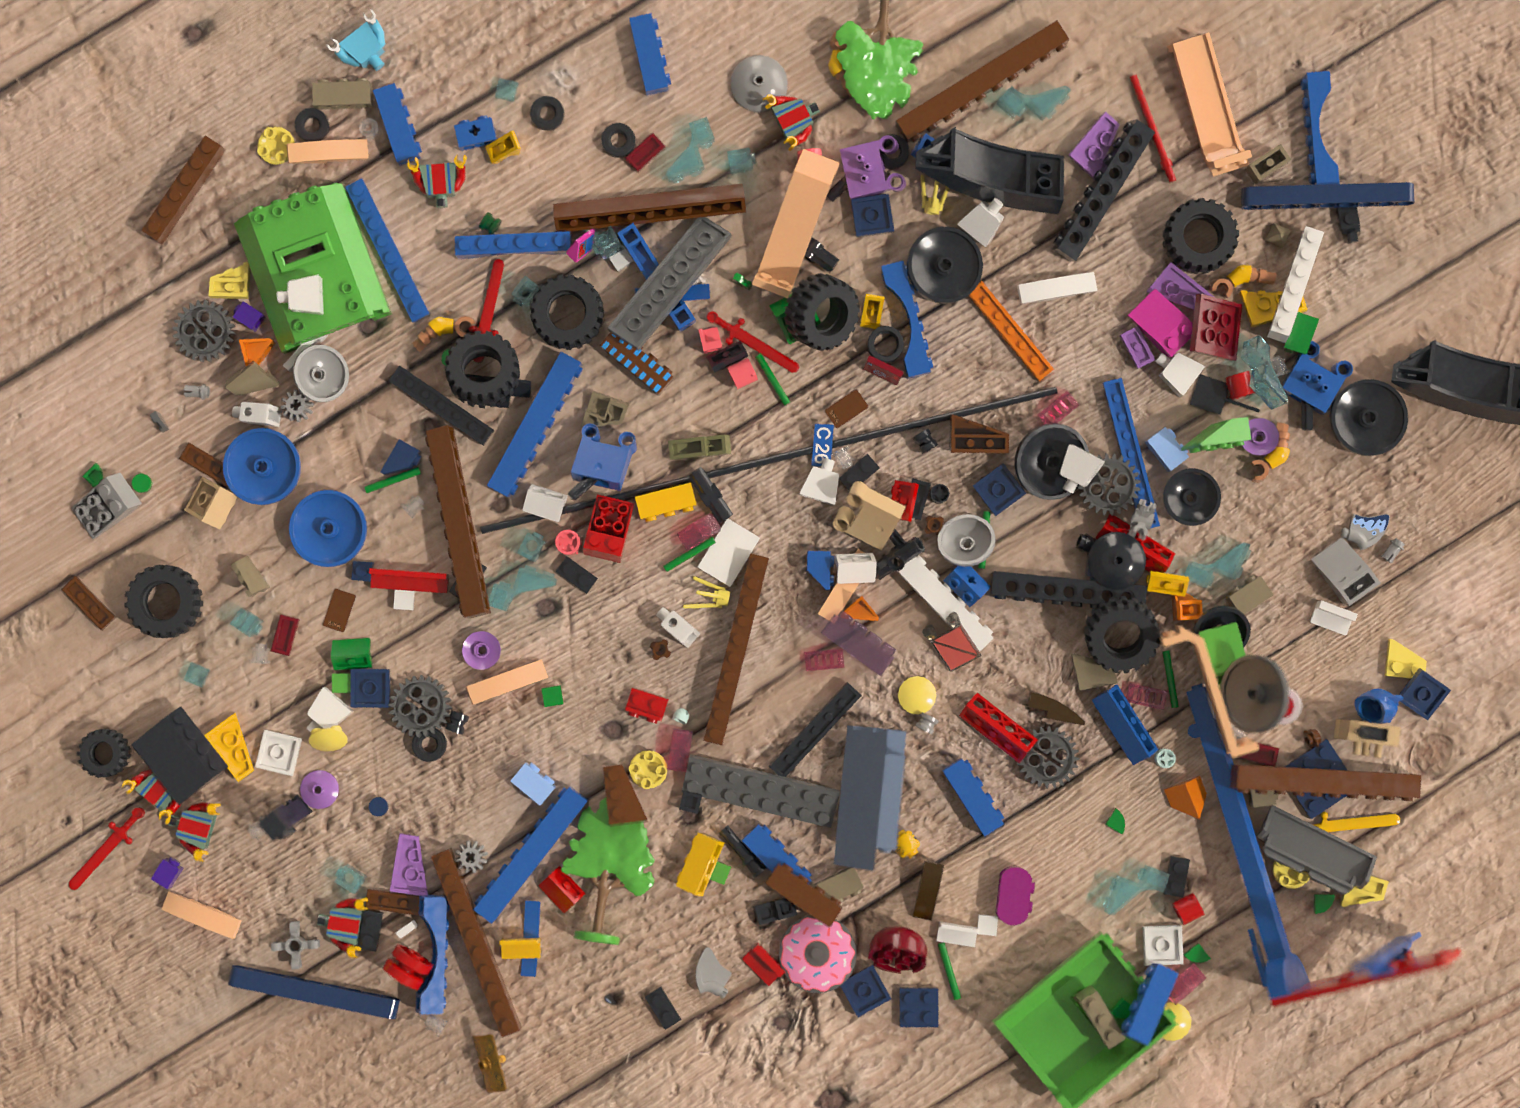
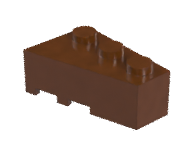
M950 413L949 452L1009 453V434Z
M623 765L603 767L610 827L647 823L646 814Z

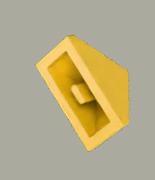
M865 295L860 327L876 329L880 326L885 297Z

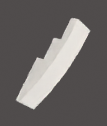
M1094 272L1020 284L1017 285L1020 304L1092 293L1097 291Z

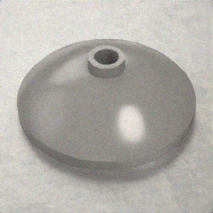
M756 55L744 59L737 65L731 77V90L735 100L743 108L752 112L772 110V107L765 108L769 102L763 100V98L769 94L785 96L787 92L788 81L783 67L776 60L767 56ZM761 78L763 82L758 84L756 79Z
M314 345L304 349L297 356L293 366V379L298 390L306 398L315 402H329L338 398L345 391L349 381V370L345 359L337 350L326 345ZM315 372L319 375L318 379L314 377Z
M976 515L956 516L947 521L938 534V548L941 555L948 562L957 566L977 565L986 560L995 547L996 540L992 526L985 519Z

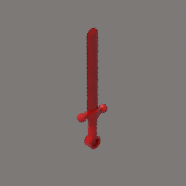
M496 259L493 262L479 328L471 325L469 327L470 332L481 331V334H485L486 331H490L493 336L499 334L497 330L491 331L490 328L504 269V261L501 259ZM484 356L473 360L476 363H481L484 360Z
M714 311L707 314L708 322L715 323L730 332V337L725 340L726 344H732L735 337L792 373H796L799 370L797 362L740 328L745 323L743 318H739L738 324L733 326L727 321L725 322Z
M142 807L134 808L132 815L121 827H117L115 822H109L108 827L113 829L114 832L69 881L68 885L71 890H77L122 839L125 840L127 845L132 844L133 840L128 837L127 831L138 819L144 817L145 810Z

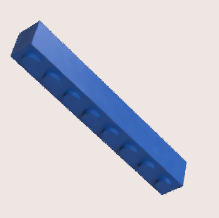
M560 352L488 482V487L508 498L510 495L514 496L519 487L516 485L520 478L523 479L528 471L526 468L528 462H533L537 455L535 450L538 444L542 445L546 438L544 433L547 428L551 429L556 420L553 418L555 413L561 411L565 404L563 401L565 395L571 393L575 377L579 378L583 371L580 361Z
M571 786L568 789L565 787L557 796L560 798L556 804L552 802L545 811L548 815L544 820L540 818L534 825L536 829L534 833L526 835L522 841L523 847L520 850L516 848L510 856L512 861L509 865L504 864L498 871L500 874L496 881L492 879L487 885L486 889H488V892L484 896L481 894L474 902L476 905L474 911L491 924L588 802V799Z

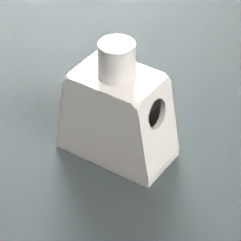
M994 198L990 204L982 201L957 225L986 247L992 241L1004 219L1003 215L998 212L1002 208L1003 203L997 198Z
M319 275L289 281L288 291L277 292L278 303H289V309L293 312L324 315L322 278Z
M1178 352L1171 359L1164 353H1161L1155 361L1164 368L1159 377L1178 397H1182L1205 367Z
M242 402L241 407H233L232 416L248 424L280 427L282 409L270 404Z
M1069 445L1060 475L1068 478L1063 489L1074 493L1078 484L1086 487L1105 461L1075 445Z
M824 458L821 468L813 466L801 489L800 496L834 506L839 474L832 472L835 461Z
M663 607L656 615L663 621L661 626L687 648L700 635L694 627L674 610L670 613Z
M323 687L307 713L313 719L307 726V729L311 732L314 728L324 729L337 726L351 715L354 710L327 687Z

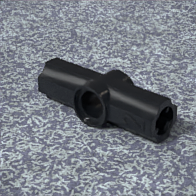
M811 237L804 258L812 263L815 262L826 272L831 273L840 259L824 249V246L819 241Z
M702 467L697 468L688 475L698 490V495L704 504L710 508L719 523L733 515L722 498L723 495L715 483L711 482Z
M913 537L901 546L892 547L889 554L876 561V579L881 580L893 571L902 570L907 562L923 553L925 547L919 538Z

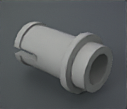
M202 384V386L185 385L184 391H192L184 392L185 397H199L205 400V398L210 396V388L205 384Z
M1397 538L1390 541V546L1381 556L1391 564L1398 553L1404 550L1403 546L1405 544Z

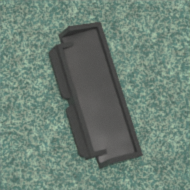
M1274 805L1270 807L1256 837L1264 841L1261 850L1264 851L1265 856L1297 872L1304 870L1308 872L1311 879L1344 895L1349 893L1354 886L1362 889L1369 883L1377 860V856Z

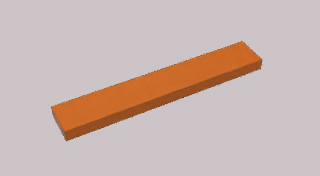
M981 281L968 296L1038 382L1041 381L1054 368L983 281Z

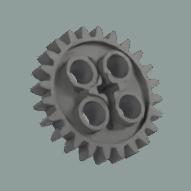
M197 300L196 306L190 302L189 310L183 307L185 313H178L181 319L174 320L178 327L172 328L177 331V334H174L173 337L179 339L175 344L177 346L182 345L179 351H186L185 356L189 358L192 355V360L194 361L199 357L201 362L205 361V357L209 362H212V356L219 359V353L226 355L224 349H231L228 343L234 342V340L230 337L231 335H236L234 331H231L236 325L229 323L233 320V317H226L229 311H222V305L216 308V302L214 301L209 305L208 300H205L203 305L201 301ZM208 313L209 320L202 322V315ZM193 318H196L199 324L206 328V332L216 341L215 344L206 335L202 334L203 331L195 324ZM189 326H194V327H195L194 333L191 334V335H188V334H187V329H188V327H189ZM221 327V335L215 337L214 330ZM202 340L207 341V346L204 349L199 347Z
M1105 453V458L1102 459L1105 462L1102 467L1110 469L1109 475L1101 476L1098 471L1086 487L1079 485L1078 488L1084 489L1080 496H1086L1083 502H1090L1089 509L1095 506L1096 513L1102 509L1103 515L1106 514L1107 510H1110L1111 515H1113L1114 510H1117L1120 514L1121 507L1128 510L1126 504H1134L1131 500L1132 497L1138 498V495L1134 492L1140 491L1136 484L1141 483V480L1135 479L1139 473L1132 472L1135 469V465L1129 467V459L1123 462L1122 455L1119 459H1116L1115 453H1113L1112 458H1109L1108 454ZM1114 469H1118L1112 480L1114 486L1109 487L1104 500H1102L1101 496L1106 489L1104 482H1109ZM1119 475L1127 476L1128 479L1125 484L1117 482ZM1094 484H1099L1102 490L1100 493L1095 494L1091 491V487ZM1112 492L1119 494V499L1115 502L1110 501L1108 498Z
M420 675L419 680L413 676L412 682L406 678V685L399 683L401 689H394L397 695L390 696L394 700V703L389 704L390 707L394 708V710L389 712V714L395 715L392 721L398 722L396 725L398 729L403 727L402 732L404 734L409 730V736L411 737L415 732L418 738L421 737L422 733L425 737H428L429 731L435 735L436 727L442 730L441 722L447 724L444 717H450V714L446 711L452 709L450 705H447L452 700L445 698L449 692L447 690L442 691L445 686L443 684L438 686L439 681L435 679L432 682V677L430 676L427 677L426 681L423 675ZM417 689H421V696L414 698V692ZM410 697L419 704H422L424 707L434 712L435 715L431 716L430 714L418 708L411 702L407 701L406 698ZM433 699H437V706L434 708H430V701ZM411 705V711L408 714H404V707ZM422 715L427 716V721L424 724L419 723V718Z
M1048 726L1045 732L1042 727H1040V733L1033 730L1034 737L1038 741L1021 763H1017L1024 766L1020 772H1027L1025 779L1031 777V784L1038 781L1039 788L1042 783H1045L1046 789H1048L1049 784L1056 788V782L1063 786V779L1070 781L1068 774L1075 775L1072 768H1078L1074 764V761L1080 760V758L1074 756V754L1079 752V750H1073L1076 742L1070 743L1069 741L1072 737L1065 738V731L1058 734V728L1054 732H1051L1050 726ZM1042 739L1050 741L1051 746L1049 749L1044 750L1040 747L1039 743ZM1021 740L1027 746L1030 744L1029 741ZM1036 747L1045 754L1052 753L1051 757L1061 763L1063 767L1060 768L1051 761L1044 762L1045 758L1035 752L1033 748ZM1060 749L1067 752V757L1064 760H1059L1056 757V752ZM1033 755L1040 757V763L1037 766L1029 763V759ZM1050 765L1057 769V773L1054 776H1048L1045 772L1046 768Z

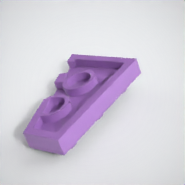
M1104 112L1069 153L1068 157L1093 178L1094 174L1099 169L1101 170L1104 164L1103 160L1113 143L1120 124L1107 112Z
M1172 262L1169 263L1146 291L1150 293L1153 289H1156L1167 300L1193 310L1195 308L1196 294L1214 297Z
M399 833L390 886L391 892L428 895L419 836Z

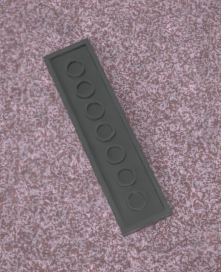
M706 217L697 218L609 325L608 331L639 351L731 239V233Z
M691 754L682 787V793L683 791L700 794L703 798L828 828L832 827L840 790Z

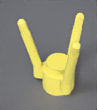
M921 175V208L924 209L926 214L939 215V212L943 209L949 188H945L939 203V199H937L939 182L935 180L933 196L928 198L927 201L924 175Z
M696 576L693 577V580L716 589L714 593L696 591L698 595L712 597V602L716 603L683 605V608H722V605L728 606L730 591H726L725 587L717 586Z

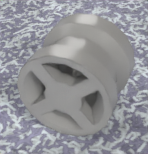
M922 712L920 715L921 720L915 726L933 734V728L938 724L939 720Z

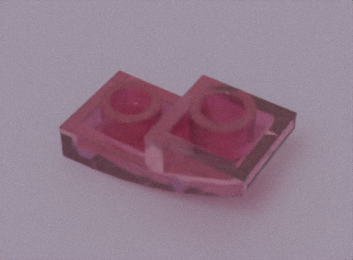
M710 513L688 525L677 533V536L685 549L688 550L702 543L705 538L720 532L721 527L713 514Z
M673 728L667 762L668 770L686 772L692 731Z
M1194 963L1184 970L1175 981L1169 995L1170 1000L1175 1005L1206 979L1205 975Z

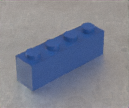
M652 13L629 18L646 95L669 91L668 85H671L669 73L665 74L664 70L667 62L665 55L660 53V48H663L661 36L657 37L655 31L659 29L657 19L652 18Z
M393 83L373 90L398 165L406 164L408 159L409 162L415 161V157L418 160L421 159L419 153L422 152L419 141L415 142L413 135L416 134L413 123L409 124L407 117H410L407 105L403 106L401 99H404L401 87L397 88L396 84Z
M1117 684L1092 699L1096 709L1103 717L1106 725L1110 728L1132 765L1149 758L1159 750Z
M960 758L944 768L942 772L983 836H986L1004 825L1002 821L1004 816L999 809L995 810L991 803L994 801L990 794L983 792L981 787L984 785L978 776L974 777L971 773L973 768L969 761H964Z
M760 824L756 825L742 839L771 872L778 863L781 865L786 863L793 868L792 872L797 876L802 874L809 879L808 883L812 882L810 878L812 874L805 867L802 869L797 864L799 860L791 852L787 854L783 850L785 845L778 838L774 840L770 836L772 832L765 824L763 826Z
M1152 963L1147 967L1145 972L1146 978L1137 990L1138 997L1130 1006L1131 1013L1122 1025L1123 1031L1121 1035L1142 1045L1149 1044L1179 973L1159 963Z

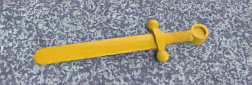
M1323 811L1320 815L1322 818L1321 823L1312 825L1329 833L1394 826L1399 824L1400 817L1397 814L1327 821L1328 813Z

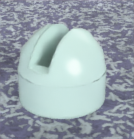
M679 708L675 711L672 719L679 723L687 724L689 713L687 710Z

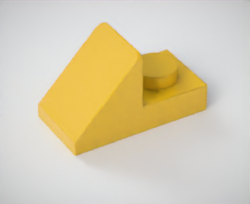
M514 131L508 132L485 146L492 164H497L509 156L520 155V146Z

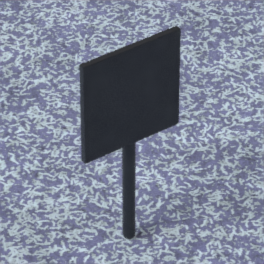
M1202 374L1199 375L1190 405L1221 415L1225 402L1258 413L1260 412L1258 408L1226 398L1229 391L1227 383Z

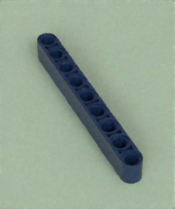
M1410 182L1255 186L1241 189V208L1244 210L1408 206L1415 203L1414 183Z
M239 965L231 966L228 985L235 988L387 1019H396L400 999L391 996Z

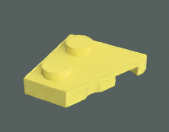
M244 262V265L231 268L223 274L210 277L209 297L248 299L250 282L249 263Z
M1388 639L1385 676L1411 679L1419 668L1426 672V660L1397 641Z
M1371 876L1369 883L1362 889L1354 886L1349 893L1343 894L1340 906L1347 907L1354 904L1384 900L1389 881Z

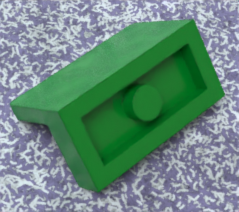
M1297 312L1290 336L1285 343L1284 351L1291 354L1294 351L1306 355L1319 319Z
M371 639L333 640L331 648L333 669L372 668Z

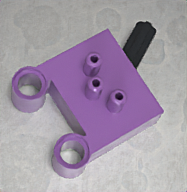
M885 135L877 141L840 149L845 176L828 191L827 198L833 202L847 188L851 199L892 190L895 192L902 191L906 186L905 178L898 173L890 174L887 178L881 153L883 151L888 155L894 154L898 149L897 141L892 136ZM892 140L893 147L886 150L884 148L885 142ZM894 178L901 179L899 187L892 186Z

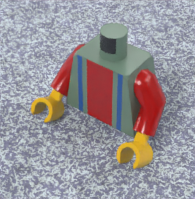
M769 94L763 98V100L769 102L765 108L772 107V113L786 139L783 144L788 143L791 145L788 150L791 151L795 146L804 143L812 132L813 120L811 116L820 112L816 102L805 106L802 99L795 97L773 96Z
M457 154L454 158V163L420 165V168H418V158L415 157V165H411L409 159L407 160V166L411 170L415 185L422 194H427L428 198H436V208H447V197H455L456 192L460 191L466 180L464 165L467 160L466 155L463 156V161L458 160Z
M150 769L140 772L131 781L126 780L122 784L121 788L125 785L131 788L126 794H130L135 786V790L161 811L159 820L163 816L168 817L165 824L170 823L171 815L181 806V804L178 806Z
M200 802L190 805L188 809L183 810L181 817L171 815L168 825L178 828L176 837L179 838L182 846L193 855L196 861L204 862L205 860L202 859V855H208V851L201 849H207L209 846L217 815L220 814L216 812V807L221 806L219 803Z
M367 898L345 899L331 908L330 915L319 914L317 925L326 926V936L330 937V941L340 950L347 953L350 958H358L355 955V950L361 951V948L356 945L359 940L363 912L368 909V907L365 908L363 905L364 901H368Z

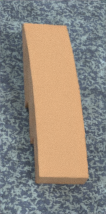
M367 139L287 144L288 164L367 160Z
M857 549V551H856L855 554L864 553V552L861 551L860 549ZM836 583L818 614L834 624L859 583Z
M541 659L469 685L466 689L470 701L474 705L546 679L548 676Z
M169 891L161 909L232 939H235L242 921L214 907L206 906L193 899H187Z

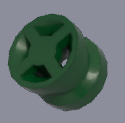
M488 212L481 220L478 228L486 230L489 235H494L500 227L502 220L499 218L495 219Z

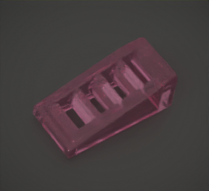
M1067 390L1041 411L1038 416L1044 424L1058 423L1080 404ZM1065 397L1072 404L1071 407H1069L1063 400ZM1059 402L1066 409L1065 412H1063L1057 405ZM1054 407L1060 416L1057 417L1051 408ZM1048 412V413L1051 415V417L1054 419V421L1051 422V421L1047 418V416L1045 415V413Z
M843 649L804 652L806 671L844 668ZM833 653H837L838 665H834ZM822 654L823 666H819L818 655ZM826 654L830 655V665L826 664ZM810 655H814L815 667H811Z
M1129 683L1126 699L1129 703L1165 710L1169 691ZM1135 688L1138 689L1136 700L1133 699ZM1142 690H1146L1144 701H1140ZM1150 691L1154 692L1152 703H1148ZM1158 693L1161 694L1159 705L1156 704Z

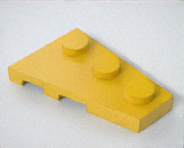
M1240 290V296L1251 328L1273 321L1282 291L1247 292V290ZM1303 297L1298 309L1300 313L1308 310Z
M236 713L204 735L229 766V771L238 782L254 771Z

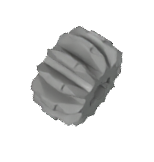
M296 389L293 391V395L287 392L288 400L282 398L286 405L280 406L281 409L286 410L283 415L285 417L289 416L290 421H293L296 417V421L301 422V416L307 420L308 416L306 413H313L308 408L313 407L314 403L308 402L310 399L306 398L301 392L299 394ZM297 402L301 404V406L298 407V410L293 408V406L296 405Z
M470 840L466 841V846L464 844L459 845L462 851L456 850L455 854L461 856L456 858L455 862H462L458 866L459 869L464 865L466 866L465 873L469 872L470 867L472 872L476 873V866L482 870L483 865L481 863H487V860L482 858V856L488 855V852L481 853L485 846L481 845L477 848L478 841H474L472 846ZM468 852L475 854L474 862L467 859L469 857Z

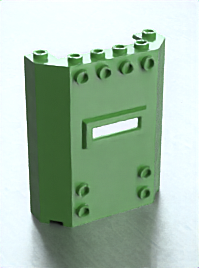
M333 183L320 187L312 186L307 188V191L299 194V192L290 194L288 199H277L270 202L271 205L253 208V212L239 218L234 223L280 350L284 354L297 350L301 344L372 318L375 321L392 315L347 191L342 183ZM322 242L323 251L288 264L285 263L284 256ZM319 275L322 278L324 315L293 312L289 309V303H278L277 292L288 291L289 281Z
M1100 931L992 1020L1063 1108L1080 1107L1178 1025L1174 1021L1177 1018L1170 1009L1167 1011L1163 1009L1148 1045H1142L1127 1037L1111 1049H1108L1102 1042L1086 1013L1073 998L1075 994L1092 985L1108 1011H1110L1122 997L1130 1005L1133 1001H1136L1138 997L1137 990L1140 984L1144 983L1145 979L1142 976L1139 978L1134 973L1135 967L1130 961L1125 962L1122 959L1124 954L1117 946L1113 947V939L1107 933L1103 934ZM1111 1014L1122 1032V1025L1128 1018H1118Z

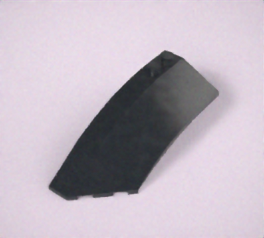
M956 127L952 128L945 136L941 135L932 141L926 148H921L916 152L915 169L952 190L988 203L997 198L1003 203L1004 207L1059 215L1064 201V155L1006 147L971 136L957 130Z
M1435 339L1427 347L1420 348L1410 354L1407 359L1393 365L1391 383L1426 401L1466 415L1520 425V364L1467 353L1439 343Z

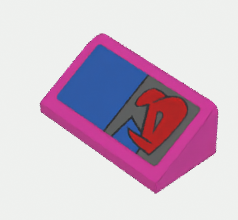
M590 229L566 251V254L574 262L577 263L592 251L595 230Z

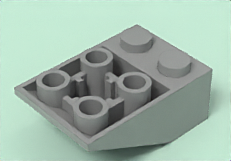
M117 473L103 479L71 509L92 539H95L130 515L142 503L122 474Z
M1342 537L1311 559L1344 606H1350L1381 584L1370 567Z

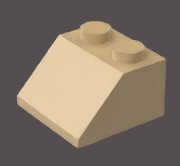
M202 477L185 511L199 520L221 529L222 525L226 522L231 508L235 505L237 496L224 487Z

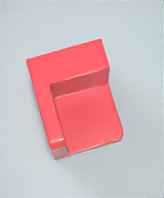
M717 327L705 330L699 329L704 354L722 350Z

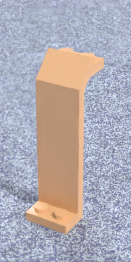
M1210 33L1167 46L1169 53H1174L1203 159L1211 174L1217 176L1248 166V158L1252 157L1251 151L1244 150L1241 146Z
M803 149L752 285L785 298L789 297L829 188L839 168V162Z
M1175 625L1176 632L1173 629L1162 632V636L1158 639L1160 645L1164 647L1185 640H1189L1193 644L1227 754L1231 753L1233 758L1259 750L1257 742L1251 738L1242 737L1235 741L1204 639L1178 625Z

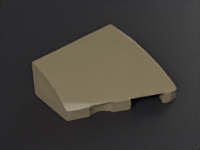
M252 361L242 371L238 370L226 381L225 388L233 394L241 396L277 387L280 385V382L269 371L265 372L255 361Z
M593 391L581 428L586 424H594L599 427L609 424H622L629 403Z
M249 556L231 565L240 583L247 588L245 593L248 597H253L258 592H264L270 588Z
M1071 654L1079 690L1118 684L1116 674L1112 672L1111 668L1105 670L1101 664H1097L1092 658Z

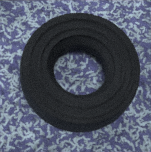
M542 96L535 100L531 106V120L541 130H554L564 120L565 112L563 105L555 97ZM550 106L554 109L555 115L551 120L541 118L540 111L543 107Z
M304 109L295 119V131L306 142L321 141L329 132V120L319 109ZM311 118L319 122L318 130L313 133L305 129L306 121Z
M613 123L603 131L601 143L607 154L612 157L621 158L632 152L636 139L633 130L628 125ZM621 133L625 136L626 142L622 147L612 145L611 138L614 134Z
M890 134L889 136H892L897 141L900 154L897 158L890 159L883 151L881 153L884 167L897 169L907 162L910 150L904 138L896 134ZM888 140L885 142V149L887 146L893 145L892 140Z
M435 728V735L430 731L428 732V737L434 738L437 743L436 749L432 752H427L422 747V741L426 738L423 733L420 738L415 734L412 739V750L416 757L422 761H436L446 751V738L437 728Z

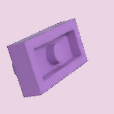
M1138 326L1120 335L1137 369L1155 360Z

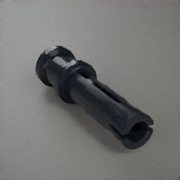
M729 825L719 832L742 859V865L750 870L754 879L767 869L756 858V855L748 850Z

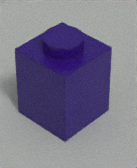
M244 301L242 304H238L233 311V318L254 332L257 331L266 317Z
M172 857L170 859L165 858L158 866L151 880L166 889L172 888L183 867L180 866L178 860Z

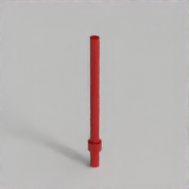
M1137 74L1132 75L1129 78L1149 128L1155 131L1152 139L1161 160V168L1165 170L1169 183L1175 182L1176 178L1172 170V161L1166 154Z

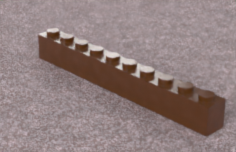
M1058 20L897 119L895 122L896 127L907 143L910 141L915 143L926 131L931 133L939 127L938 124L942 121L947 123L955 117V113L959 111L963 113L971 107V103L975 101L979 103L987 97V93L991 91L993 93L997 92L1003 87L1002 84L1007 81L1009 83L1013 82L1019 77L1018 74L1023 71L1025 73L1029 72L1035 67L1034 64L1041 61L1043 63L1047 61L1053 52L1057 51L1059 53L1067 48L1066 44L1069 41V37Z
M743 183L553 204L556 232L746 213Z
M446 425L426 430L425 442L430 449L429 461L434 469L433 481L438 488L436 496L438 502L441 503L442 510L440 511V516L445 523L444 536L449 543L448 555L453 563L451 571L453 577L456 578L457 585L455 586V591L460 598V613L464 618L469 619L491 614L454 428Z
M750 553L704 737L706 742L723 745L769 561L767 557Z
M1231 764L1230 788H1236L1237 792L1249 793V789H1253L1255 793L1267 794V790H1272L1274 794L1286 795V791H1292V795L1304 796V792H1310V796L1322 797V793H1329V797L1340 798L1341 794H1347V798L1359 799V795H1365V799L1377 800V796H1383V800H1395V797H1401V801H1413V798H1420L1421 775Z
M449 848L431 856V859L500 1035L503 1038L521 1030V1023L479 916L474 911V903L461 870L458 868L459 865L455 862L454 852L452 848Z

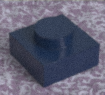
M353 561L351 580L371 582L369 568H373V563Z

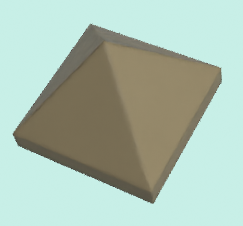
M1273 223L1265 240L1283 248L1291 231Z

